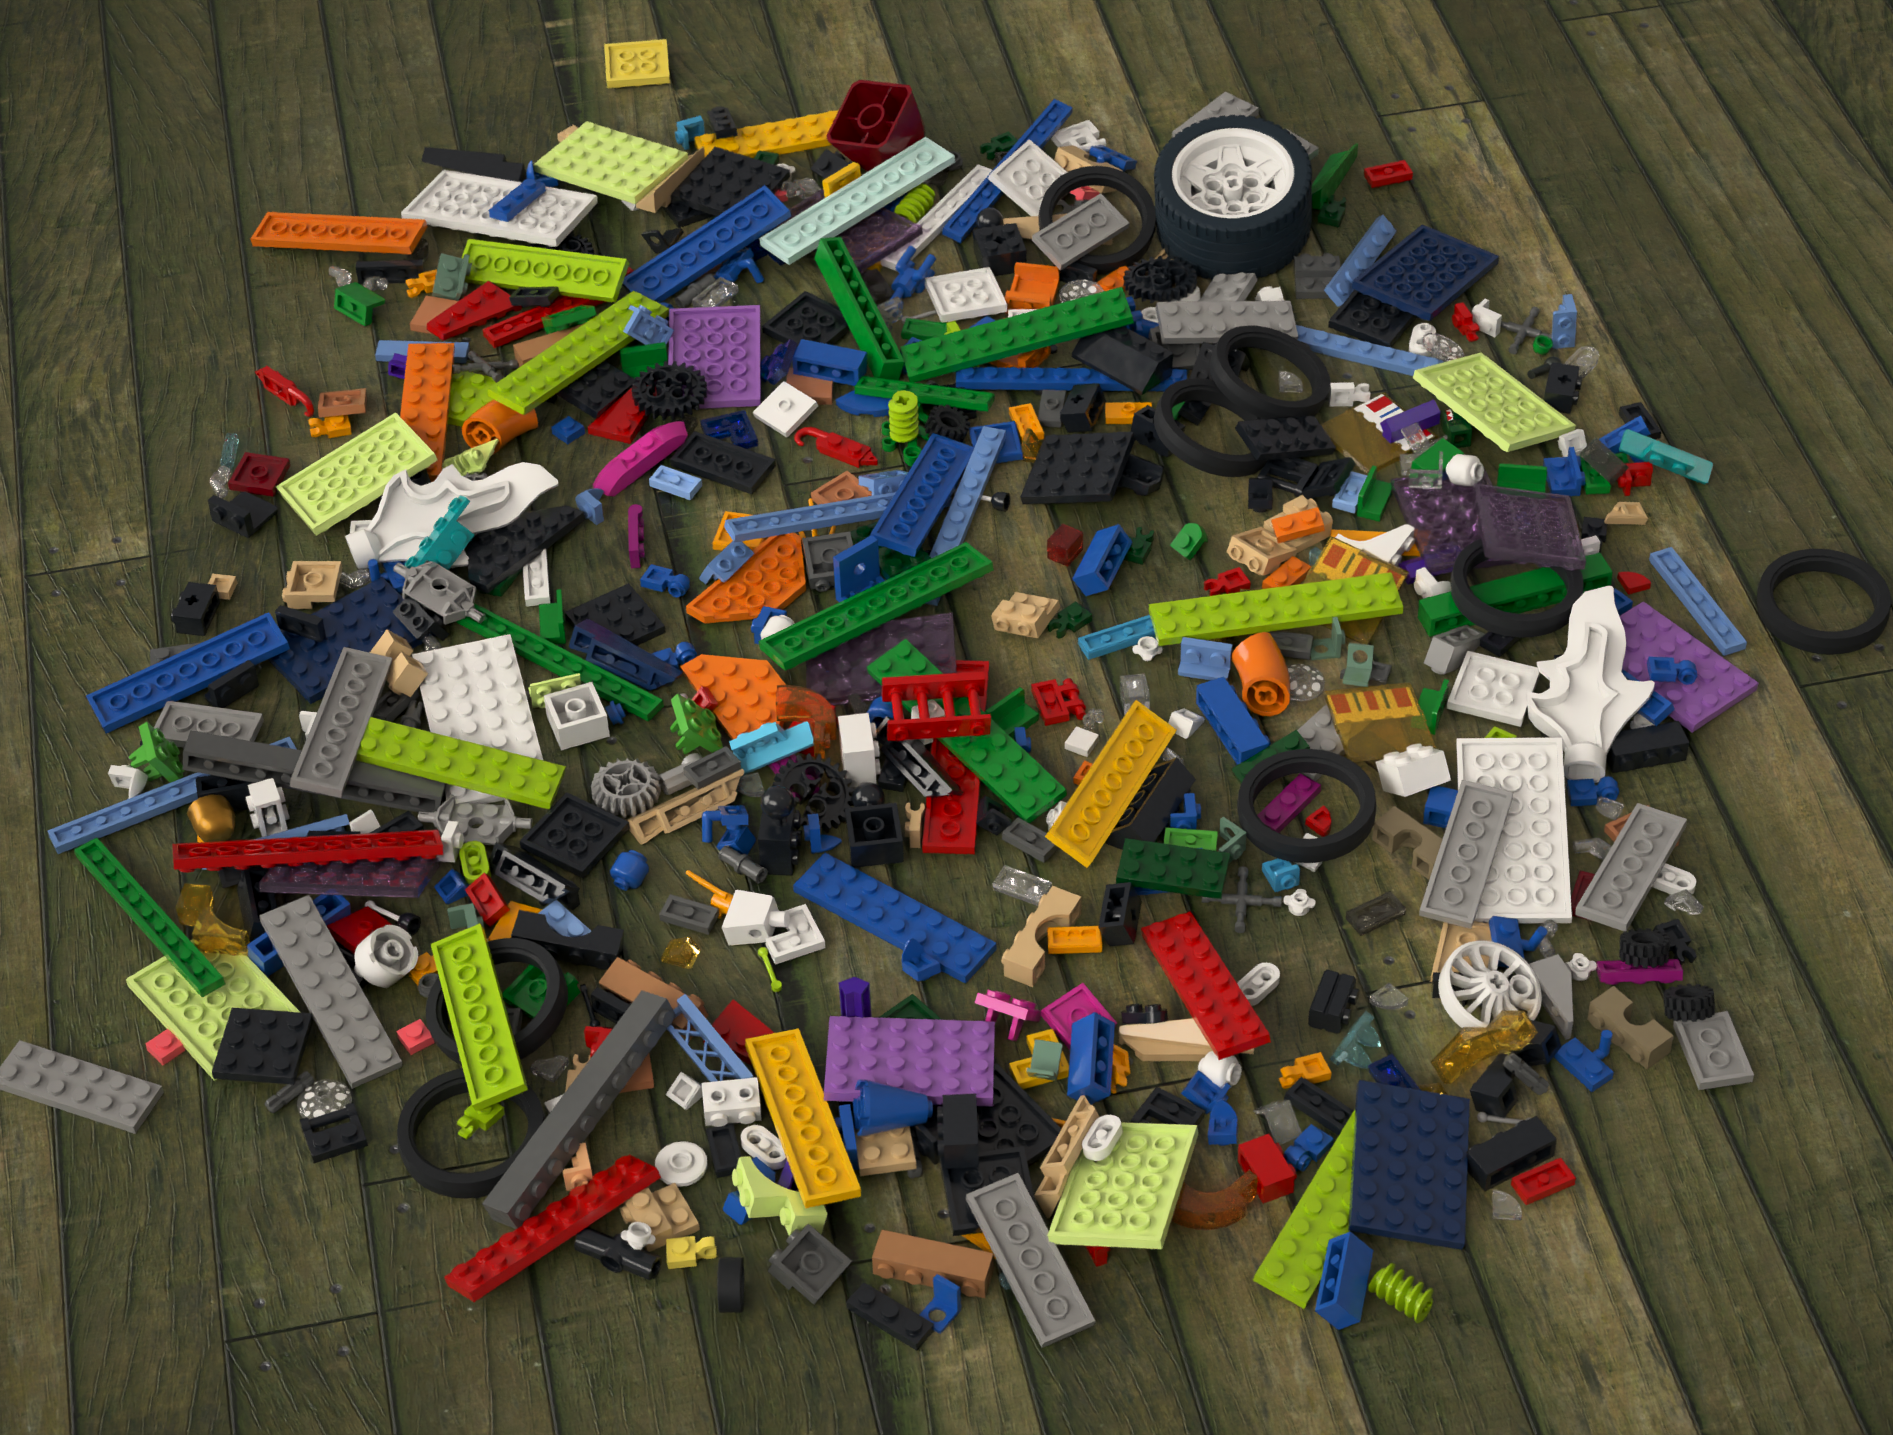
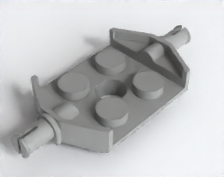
M434 561L417 567H411L410 569L400 562L394 566L393 571L405 578L402 598L405 599L406 595L441 615L445 625L465 617H470L478 623L484 621L486 615L474 608L476 587ZM434 586H445V588L441 590H437L434 588Z
M451 795L437 811H419L418 814L420 822L434 823V827H437L440 836H442L448 821L459 822L460 833L464 835L463 843L479 841L483 845H495L496 842L503 843L512 832H516L517 828L531 829L533 826L532 818H517L514 815L509 800L506 798L505 805L455 804V796ZM475 824H481L479 828H471Z

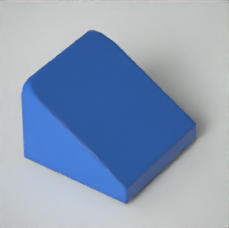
M742 826V829H727L717 844V848L721 850L724 846L729 845L740 854L748 855L756 842V838L747 826Z
M451 869L434 888L444 902L450 904L468 895L465 889L469 884L462 874Z
M739 1190L729 1193L723 1206V1211L739 1225H743L751 1218L748 1217L745 1207L741 1206Z

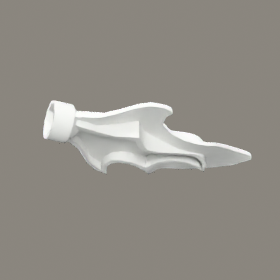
M521 462L509 466L483 480L472 481L461 476L454 465L451 464L440 472L434 482L420 486L411 481L405 469L393 475L385 486L378 511L368 528L348 534L345 538L359 572L369 568L368 561L371 559H376L378 563L407 561L419 551V544L425 537L430 536L434 530L435 522L440 517L445 516L449 510L448 506L454 498L462 495L470 500V503L456 521L473 534L511 524L541 494L556 488L558 480L541 465ZM465 550L462 551L451 567L468 566L469 557L466 555Z
M1612 586L1586 591L1573 604L1569 617L1568 645L1565 653L1554 660L1537 662L1539 672L1550 681V689L1539 694L1527 691V707L1530 721L1548 737L1562 738V748L1565 752L1564 775L1569 780L1593 779L1594 783H1597L1601 778L1605 777L1606 755L1616 736L1624 725L1649 700L1655 687V682L1627 680L1622 673L1626 652V636L1615 606L1614 588Z

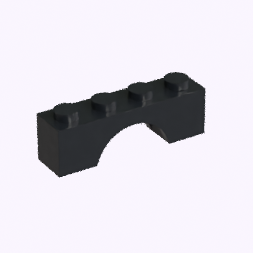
M519 910L511 938L535 942L545 948L556 960L607 970L615 959L621 956L624 944V930L597 925L586 935L566 937L550 928L544 914Z
M1529 1019L1525 1021L1481 1077L1472 1085L1470 1093L1476 1111L1501 1118L1506 1117L1518 1102V1096L1513 1083L1515 1075L1513 1071L1510 1072L1503 1065L1504 1058L1511 1053H1515L1530 1067L1548 1064L1561 1048L1556 1026Z

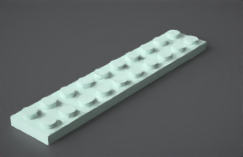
M924 137L759 238L760 245L790 265L818 248L820 238H833L952 165L955 163V155L927 137Z

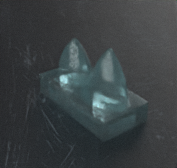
M1365 1011L1352 1025L1329 1060L1337 1066L1345 1060L1353 1066L1371 1069L1372 1064L1368 1055L1357 1042L1368 1047L1381 1046L1377 1032L1370 1025L1374 1016Z

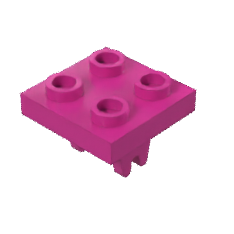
M988 990L987 994L978 993L975 1004L988 1008L985 1021L996 1023L999 1012L1013 1016L1008 1036L1009 1040L1017 1041L1025 1020L1040 1022L1041 1010L1035 1009L1036 1004L1016 998H1013L1011 1001V995L1000 991Z

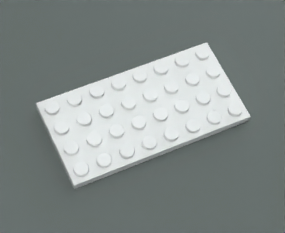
M443 170L401 212V215L404 219H425L426 223L433 227L440 226L450 228L451 230H463L470 233L486 234L491 237L497 236L508 238L509 240H521L528 243L557 247L598 201L597 195L545 187L546 191L509 222L490 218L489 209L519 186L521 182Z
M510 634L412 654L414 659L422 663L428 673L419 687L430 732L543 760ZM446 783V800L451 795H454L455 804H488L505 800L502 797Z
M1457 738L1458 790L1461 781L1466 780L1513 792L1512 803L1474 921L1489 924L1492 916L1517 919L1518 923H1571L1572 910L1562 738Z

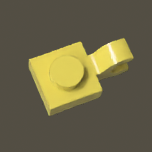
M695 1236L666 1239L668 1269L697 1266V1259H713L717 1257L714 1237H704L697 1243Z

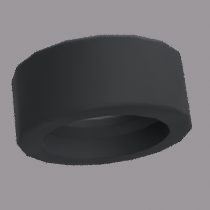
M720 1257L717 1277L719 1312L741 1313L744 1308L745 1290L743 1258Z

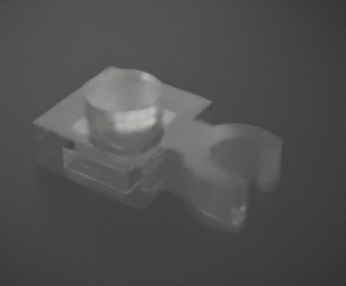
M810 178L797 179L793 183L784 181L781 186V191H787L786 197L793 198L796 195H799L802 199L821 198L822 189Z

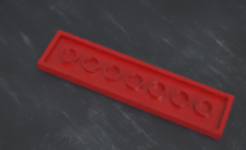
M1191 911L1141 928L1143 939L1218 1060L1271 1042L1269 1032Z
M630 1154L620 1157L614 1165L605 1171L596 1173L588 1181V1184L573 1188L569 1195L563 1199L549 1204L546 1210L537 1216L526 1219L518 1229L502 1235L498 1242L488 1248L481 1249L476 1253L475 1257L466 1263L454 1267L452 1272L444 1277L448 1287L469 1300L476 1302L661 1178L658 1169Z

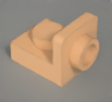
M580 1143L576 1156L571 1158L573 1168L562 1171L566 1191L588 1184V1181L593 1177L586 1143Z

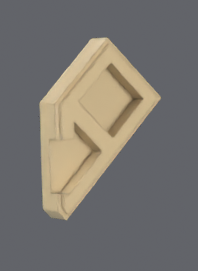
M1618 502L1613 510L1607 514L1604 522L1605 524L1645 525L1648 517L1640 502Z

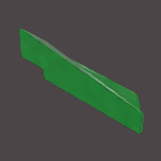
M1358 143L1354 144L1348 151L1330 155L1312 184V208L1320 210L1324 203H1329L1330 196L1334 195L1357 158Z

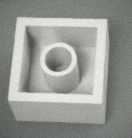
M592 682L544 695L546 715L561 750L610 737L607 714Z
M869 713L838 716L843 771L847 770L844 779H852L850 788H855L865 782L876 784V775L881 774L879 759H875V757L880 756L878 741H873V738H877L875 723H870Z
M1413 744L1408 746L1405 752H1391L1385 754L1384 759L1376 761L1383 791L1406 797L1451 781L1444 751L1434 749L1433 746L1425 747L1422 744Z

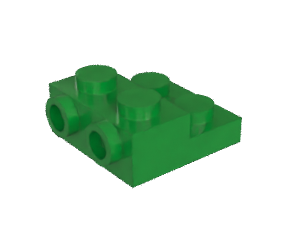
M581 305L541 317L547 335L584 324L591 320L592 316L596 315L594 306Z
M529 965L502 993L503 1000L514 1008H521L523 1014L533 1020L543 1005L546 996V976L537 967ZM569 972L564 974L568 987L567 1006L580 993L577 987L579 982Z

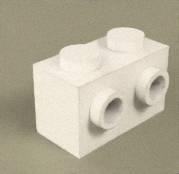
M273 778L248 785L250 796H246L249 811H254L253 814H250L253 828H259L262 837L288 830L286 820L290 818L286 805H282V802H285L282 787L276 788Z
M757 1077L702 1083L705 1126L721 1127L731 1123L750 1124L761 1120Z

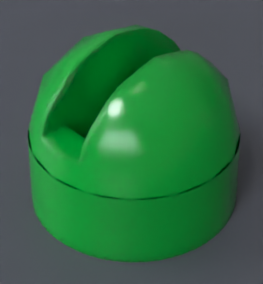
M1539 335L1533 342V350L1535 353L1541 354V356L1546 355L1551 350L1553 342L1549 337Z

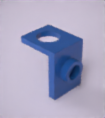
M936 1274L933 1277L934 1298L919 1315L934 1324V1331L941 1334L961 1311V1293L959 1286ZM934 1310H941L946 1314V1317L940 1322H934L929 1318V1314Z

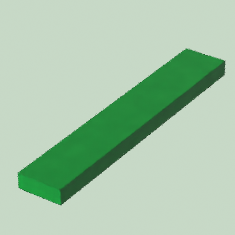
M861 376L854 387L855 394L893 399L892 397L897 391L904 390L914 393L919 403L950 405V407L986 412L989 411L995 401L994 394L989 392Z

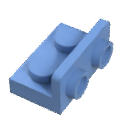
M1572 294L1563 295L1562 305H1559L1558 311L1553 312L1552 349L1575 347L1577 310Z
M630 305L629 309L633 311V314L623 332L645 345L662 342L667 344L674 332V329L667 326L669 321L658 315L655 318L650 316L652 311L642 305L638 308Z
M893 470L859 475V485L868 487V490L872 491V496L893 493L898 490L908 472Z
M732 541L706 566L699 579L705 585L712 579L715 581L719 579L725 583L753 556L754 552L743 542Z
M1183 637L1178 675L1204 680L1225 677L1228 681L1232 666V644Z

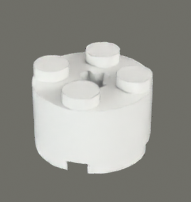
M385 925L376 929L361 941L355 950L354 970L356 974L375 986L389 988L417 964L418 950L416 946L413 947L410 941L412 937L404 929L395 925Z

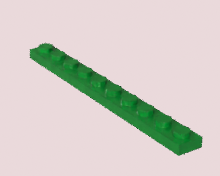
M475 603L474 608L486 615L482 623H478L470 617L456 621L463 627L487 639L510 634L516 654L560 677L580 673L581 685L592 682L599 697L609 702L614 701L615 705L620 703L624 710L648 722L664 707L663 699Z
M97 837L74 849L79 861L201 997L226 985L223 976Z

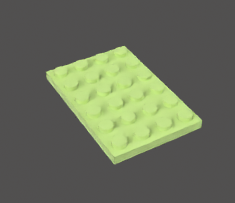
M585 122L533 164L536 173L636 204L688 159V153L592 122Z
M1483 353L1417 369L1413 375V379L1420 383L1423 388L1429 390L1438 400L1443 401L1455 413L1462 416L1470 425L1476 427L1485 437L1491 439L1506 452L1558 438L1561 435L1574 431L1576 427L1574 423Z
M394 413L277 485L276 488L280 495L317 536L383 495L385 486L393 475L406 469L409 478H411L421 470L428 468L438 459L435 453L401 417Z
M218 925L190 941L223 976L226 985L201 997L165 956L126 979L128 987L157 1019L181 1041L188 1053L212 1079V1068L232 1007L301 1013Z
M1121 1122L1122 1135L1108 1157L1101 1161L1089 1160L1084 1156L1082 1149L1069 1173L1048 1233L1049 1241L1063 1245L1162 1249L1199 1134L1197 1125Z

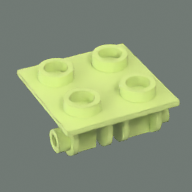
M498 438L465 450L455 457L445 459L444 463H442V469L453 464L461 476H465L467 472L469 475L475 472L481 473L486 468L489 457L495 452L494 448L499 441Z
M580 673L530 684L528 690L532 701V708H545L544 695L581 685Z

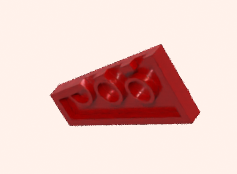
M487 281L427 322V330L444 341L467 332L471 326H482L486 324V320L494 317L497 319L502 318L506 315V312L511 310L516 312L521 310L522 307L521 305L511 306L509 299L511 295L492 282Z
M656 386L655 393H653V396H657ZM631 388L587 427L588 434L631 444L649 415L645 416V410L640 412L638 406L634 405Z
M734 999L712 1024V1027L737 1057L750 1065L752 1063L745 1047V1039L775 1033Z

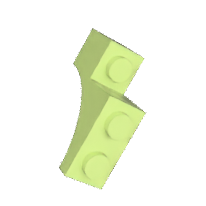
M750 1156L739 1157L737 1167L732 1172V1181L734 1186L738 1187L741 1206L745 1207L749 1218L780 1216L781 1224L785 1225L789 1236L796 1228L802 1231L807 1224H810L822 1234L827 1218L824 1205L805 1209L799 1192L784 1188L768 1179L758 1170Z

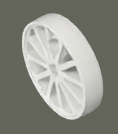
M1472 941L1463 944L1450 955L1439 976V995L1449 1016L1462 1029L1482 1039L1492 1041L1511 1039L1527 1019L1533 1021L1536 1019L1541 1008V987L1531 966L1518 953L1496 942ZM1481 955L1489 956L1488 969L1485 967ZM1469 956L1473 967H1471L1462 957ZM1498 960L1509 967L1504 973L1497 971ZM1452 965H1453L1462 975H1459V974L1454 973V972L1452 971ZM1513 972H1515L1517 975L1513 976V977L1510 979V981H1508L1507 978H1508ZM1452 985L1466 990L1454 991ZM1476 999L1466 1010L1459 1003V1001ZM1480 1004H1483L1481 1018L1478 1020L1471 1013ZM1515 1007L1528 1011L1527 1016H1524ZM1491 1012L1497 1027L1489 1024ZM1506 1016H1507L1511 1021H1513L1516 1025H1515V1026L1509 1025Z

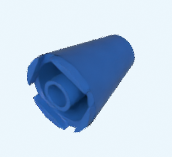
M860 1079L856 1083L855 1090H860L858 1099L854 1098L853 1100L854 1128L860 1129L857 1136H868L927 1122L928 1117H932L933 1104L925 1094L866 1079Z

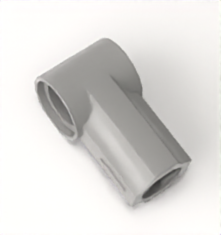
M698 753L690 754L683 759L680 766L658 775L661 788L666 795L692 785L684 775L683 767L701 759V755Z

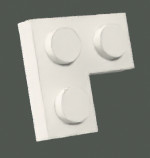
M806 904L785 910L788 911L790 916L789 925L786 927L788 932L765 939L766 947L775 965L825 948V940Z

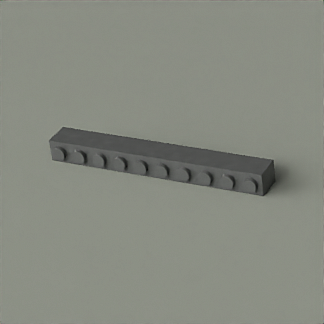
M190 730L183 751L182 770L254 783L273 778L276 787L325 795L290 787V779L302 750ZM355 761L341 798L415 812H435L443 803L446 783Z
M641 990L482 1203L492 1220L518 1229L530 1216V1213L541 1198L545 1196L555 1179L578 1151L580 1143H583L634 1072L640 1067L648 1053L673 1022L676 1014L667 998Z

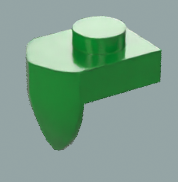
M1188 523L1184 525L1170 546L1191 561L1202 544L1208 542V536L1200 525Z

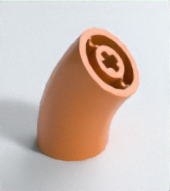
M493 399L479 408L464 422L462 426L463 438L470 448L498 438L499 441L494 448V455L512 439L538 428L535 408L522 415Z
M1261 632L1248 637L1235 648L1231 655V660L1242 682V699L1247 708L1253 713L1260 716L1278 715L1287 708L1290 702V676L1285 659L1270 633Z

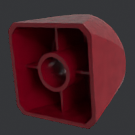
M858 80L851 85L826 138L832 146L847 158L860 164L861 168L869 172L924 138L925 124L910 85Z

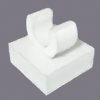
M1577 429L1559 436L1557 441L1559 450H1562L1563 457H1568L1569 447H1574L1576 455L1588 453L1584 430Z

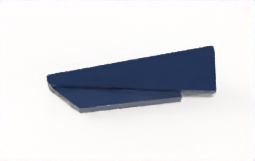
M586 619L574 627L569 648L587 653L586 661L649 691L673 682L683 674L677 668L590 619Z

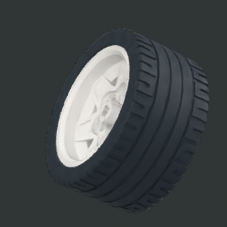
M1222 115L1217 118L1211 117L1208 120H1201L1199 123L1191 124L1190 127L1187 126L1182 132H1178L1175 137H1172L1163 147V150H1161L1154 169L1156 231L1162 248H1165V253L1171 259L1179 258V262L1186 260V264H1192V268L1196 269L1197 276L1200 275L1205 279L1210 278L1213 280L1215 275L1255 273L1258 279V277H1266L1267 274L1271 275L1276 270L1284 268V265L1292 262L1294 256H1298V253L1303 250L1311 231L1312 168L1306 149L1288 130L1282 129V126L1275 125L1274 122L1265 121L1262 118L1257 119L1254 116Z

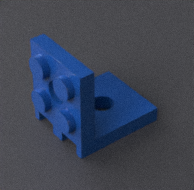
M873 535L833 557L835 595L838 602L885 581L880 576L878 540Z

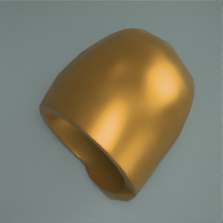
M208 795L198 798L189 806L187 815L197 834V842L227 841L231 838L235 828V814L233 807L222 795Z

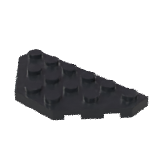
M565 505L523 512L518 519L507 526L475 534L467 544L469 583L480 591L491 592L501 582L541 554L545 548H549L586 520L584 511Z

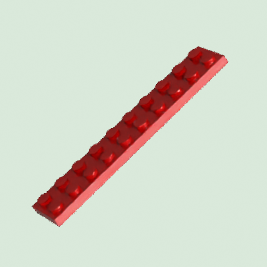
M939 660V670L943 674L984 671V696H978L980 709L985 712L988 693L989 661ZM933 738L931 744L932 756L959 786L963 794L961 796L950 795L926 798L922 853L975 855L976 820L981 780L937 738Z
M438 830L179 843L172 844L174 870L179 869L180 872L187 873L195 871L196 868L219 871L223 867L233 866L234 869L241 870L248 869L251 865L273 868L277 864H288V866L293 867L302 866L305 862L327 865L330 864V861H341L342 863L350 864L357 862L359 859H368L370 862H380L384 858L404 861L414 856H421L423 859H434L437 855H443V843Z

